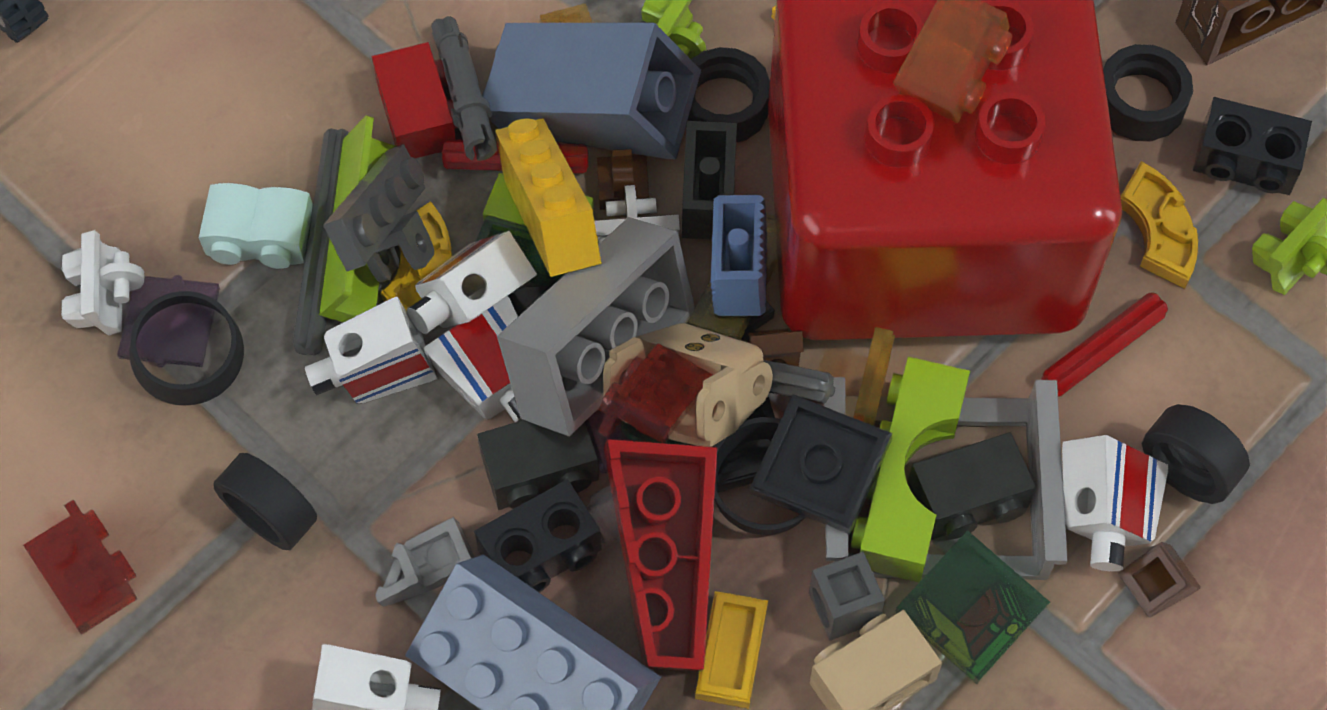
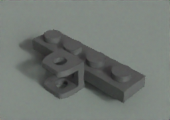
M404 144L387 150L323 224L346 271L362 267L367 263L371 273L380 283L390 280L392 274L399 268V260L394 246H400L405 258L414 270L426 267L434 256L432 241L418 212L415 211L405 215L424 191L425 186L422 168L415 158L410 157Z

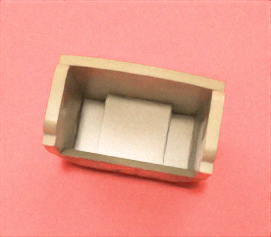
M679 323L633 337L609 351V359L603 367L604 404L611 407V414L649 433L683 443L712 447L733 434L755 409L765 401L772 386V369L768 363L763 362L761 348L754 344L690 324ZM668 349L667 357H666V359L663 361V359H664V354H665L666 350ZM625 371L624 380L619 386L620 376Z

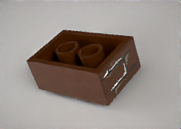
M1182 0L1183 2L1175 24L1207 66L1327 9V0Z

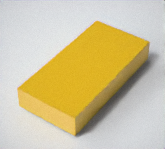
M715 591L706 635L704 670L699 672L695 699L749 709L768 600Z

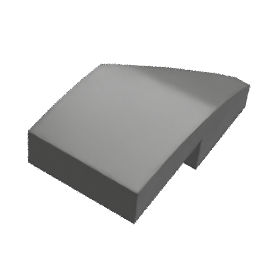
M454 517L407 540L405 545L396 543L391 555L394 561L383 587H378L375 595L377 602L384 607L443 586L457 563L474 558L463 529Z

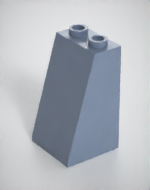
M505 23L500 43L496 48L489 79L482 96L490 105L492 116L489 120L499 129L508 127L512 122L519 119L529 118L537 120L544 118L555 141L585 144L589 147L608 150L632 149L633 154L677 159L701 70L656 23Z

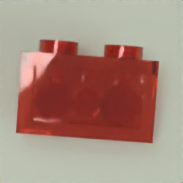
M658 343L645 359L638 356L633 359L621 382L623 385L614 382L610 386L599 406V410L605 413L598 433L608 438L623 420L634 426L641 433L664 443L695 405L697 396L703 389V381L713 376V374Z
M71 500L64 505L70 515L69 517L23 546L82 635L138 599L128 583L137 576L120 550L110 555L101 542L110 535L94 510L91 509L83 514L75 501Z

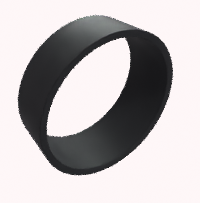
M178 291L155 299L139 314L131 333L129 358L137 381L149 394L170 404L195 405L214 399L234 382L242 367L244 343L237 324L218 301L202 293ZM184 303L204 305L217 311L226 318L229 324L231 347L225 362L213 375L192 384H173L155 377L145 368L137 352L136 340L142 327L153 315L169 306Z
M759 417L748 419L733 434L714 446L717 447L714 500L720 512L730 523L748 533L757 535L783 533L794 528L806 518V516L800 514L789 521L779 524L753 523L733 513L718 495V472L727 455L743 443L758 439L772 440L781 421L779 418Z

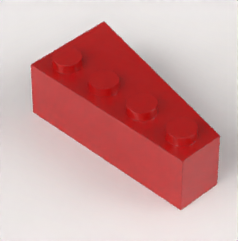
M607 439L604 445V452L642 664L649 669L704 670L717 447Z

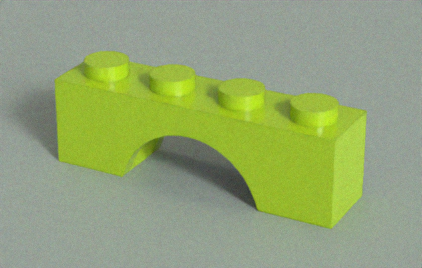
M908 356L904 374L893 373L886 402L887 404L896 405L892 422L882 420L880 424V429L892 433V441L866 498L872 500L868 518L858 516L851 542L852 548L860 549V553L864 552L873 572L921 583L936 514L924 507L912 494L906 481L904 468L910 458L924 446L941 440L954 439L970 374L969 370Z

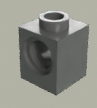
M864 552L812 570L809 595L829 641L861 630L865 624L882 614L885 599Z

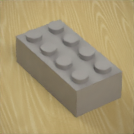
M628 217L598 244L602 264L566 273L497 335L521 419L570 436L604 404L603 367L609 359L610 350L633 337L675 324L687 323L696 315L678 231ZM625 371L620 376L619 386L624 380Z

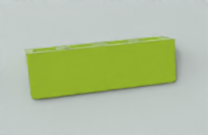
M365 115L343 138L333 213L387 150L396 147L395 145L371 138L373 117ZM329 239L319 315L344 323L377 306L379 282L371 273L367 263L362 267L347 272Z

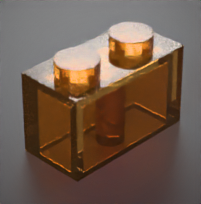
M937 0L893 82L898 93L919 99L930 110L958 123L964 110L972 113L984 93L986 83L982 82L981 79L990 62L999 64L1011 43L1013 34L1007 32L1010 25L1006 13L980 0Z

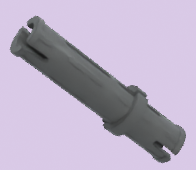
M456 31L447 32L440 36L436 45L454 104V109H451L453 123L460 129L466 156L471 160L474 159V147L477 161L486 160L492 157L497 150V144L489 124V118L492 116L490 105L481 94L473 60L469 52L467 37L463 33H459V46Z

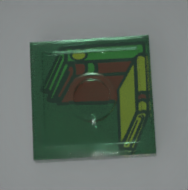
M967 530L896 607L895 612L899 613L904 609L924 638L978 684L1048 607L1050 601Z

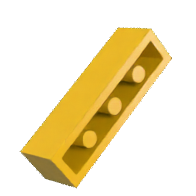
M529 118L519 119L512 122L508 127L495 130L506 186L550 277L602 264L592 207L544 118L537 120Z

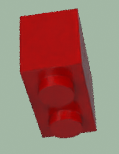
M429 42L371 56L376 83L396 147L404 144L410 157L416 159L442 152L444 141L456 140L454 129L457 127L454 125L451 115V109H454L453 100H446L443 90L448 88L441 59L434 60Z

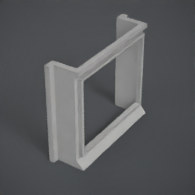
M834 377L833 386L835 387V393L824 403V407L867 424H881L882 420L892 422L896 405L886 403L888 396H845V377ZM1035 380L1029 398L964 397L958 425L1026 426L1028 470L1036 485L1030 502L1033 556L927 555L922 578L1048 580L1055 564L1066 565L1067 563L1057 380ZM825 525L826 561L836 562L857 554L848 553V533ZM873 572L875 578H897Z

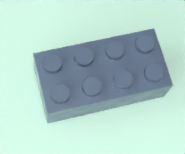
M484 554L455 565L405 655L481 710H642L661 679V676Z

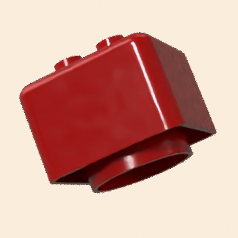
M777 0L768 112L781 314L786 325L793 331H802L803 338L811 340L1052 334L1067 332L1080 325L1088 313L1122 217L1121 196L1094 0Z

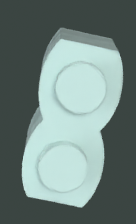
M234 183L210 185L199 233V240L205 255L210 256L216 262L227 265L257 259L264 265L276 269L305 263L313 210L310 194L305 191L284 187L258 189Z

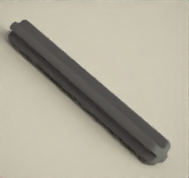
M330 128L323 136L293 337L295 351L302 355H318L323 347L327 317L320 316L319 313L330 239L323 224L333 214L343 138L349 133L344 129L336 130Z

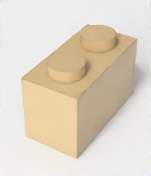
M903 609L891 618H888L886 614L875 617L859 631L861 636L846 646H843L841 642H836L820 652L814 659L816 664L812 667L809 684L827 710H890L936 681L942 661Z

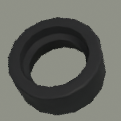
M1135 44L1118 50L1106 61L1103 72L1111 130L1120 136L1134 141H1154L1169 136L1181 125L1193 95V81L1191 73L1180 58L1171 51L1155 45ZM1129 75H1146L1157 79L1166 86L1172 96V101L1167 108L1158 111H1142L1129 106L1123 101L1115 90V85L1120 78Z
M718 47L702 51L691 60L701 70L696 89L709 80L717 78L735 79L745 84L752 91L753 100L751 105L741 112L726 115L716 114L702 108L694 95L687 121L737 123L736 143L745 141L760 131L768 118L770 79L766 68L753 55L735 48Z
M1176 404L1168 407L1145 434L1142 441V448L1145 454L1168 465L1166 483L1180 493L1199 502L1215 504L1225 501L1250 467L1248 452L1240 439L1224 423L1194 406Z
M240 453L213 483L214 490L219 498L242 522L262 538L282 550L290 551L317 521V513L304 495L274 468L249 453Z

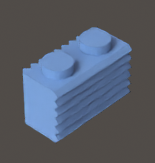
M718 195L714 198L711 289L714 314L718 316H761L766 312L767 222L765 198L761 195Z

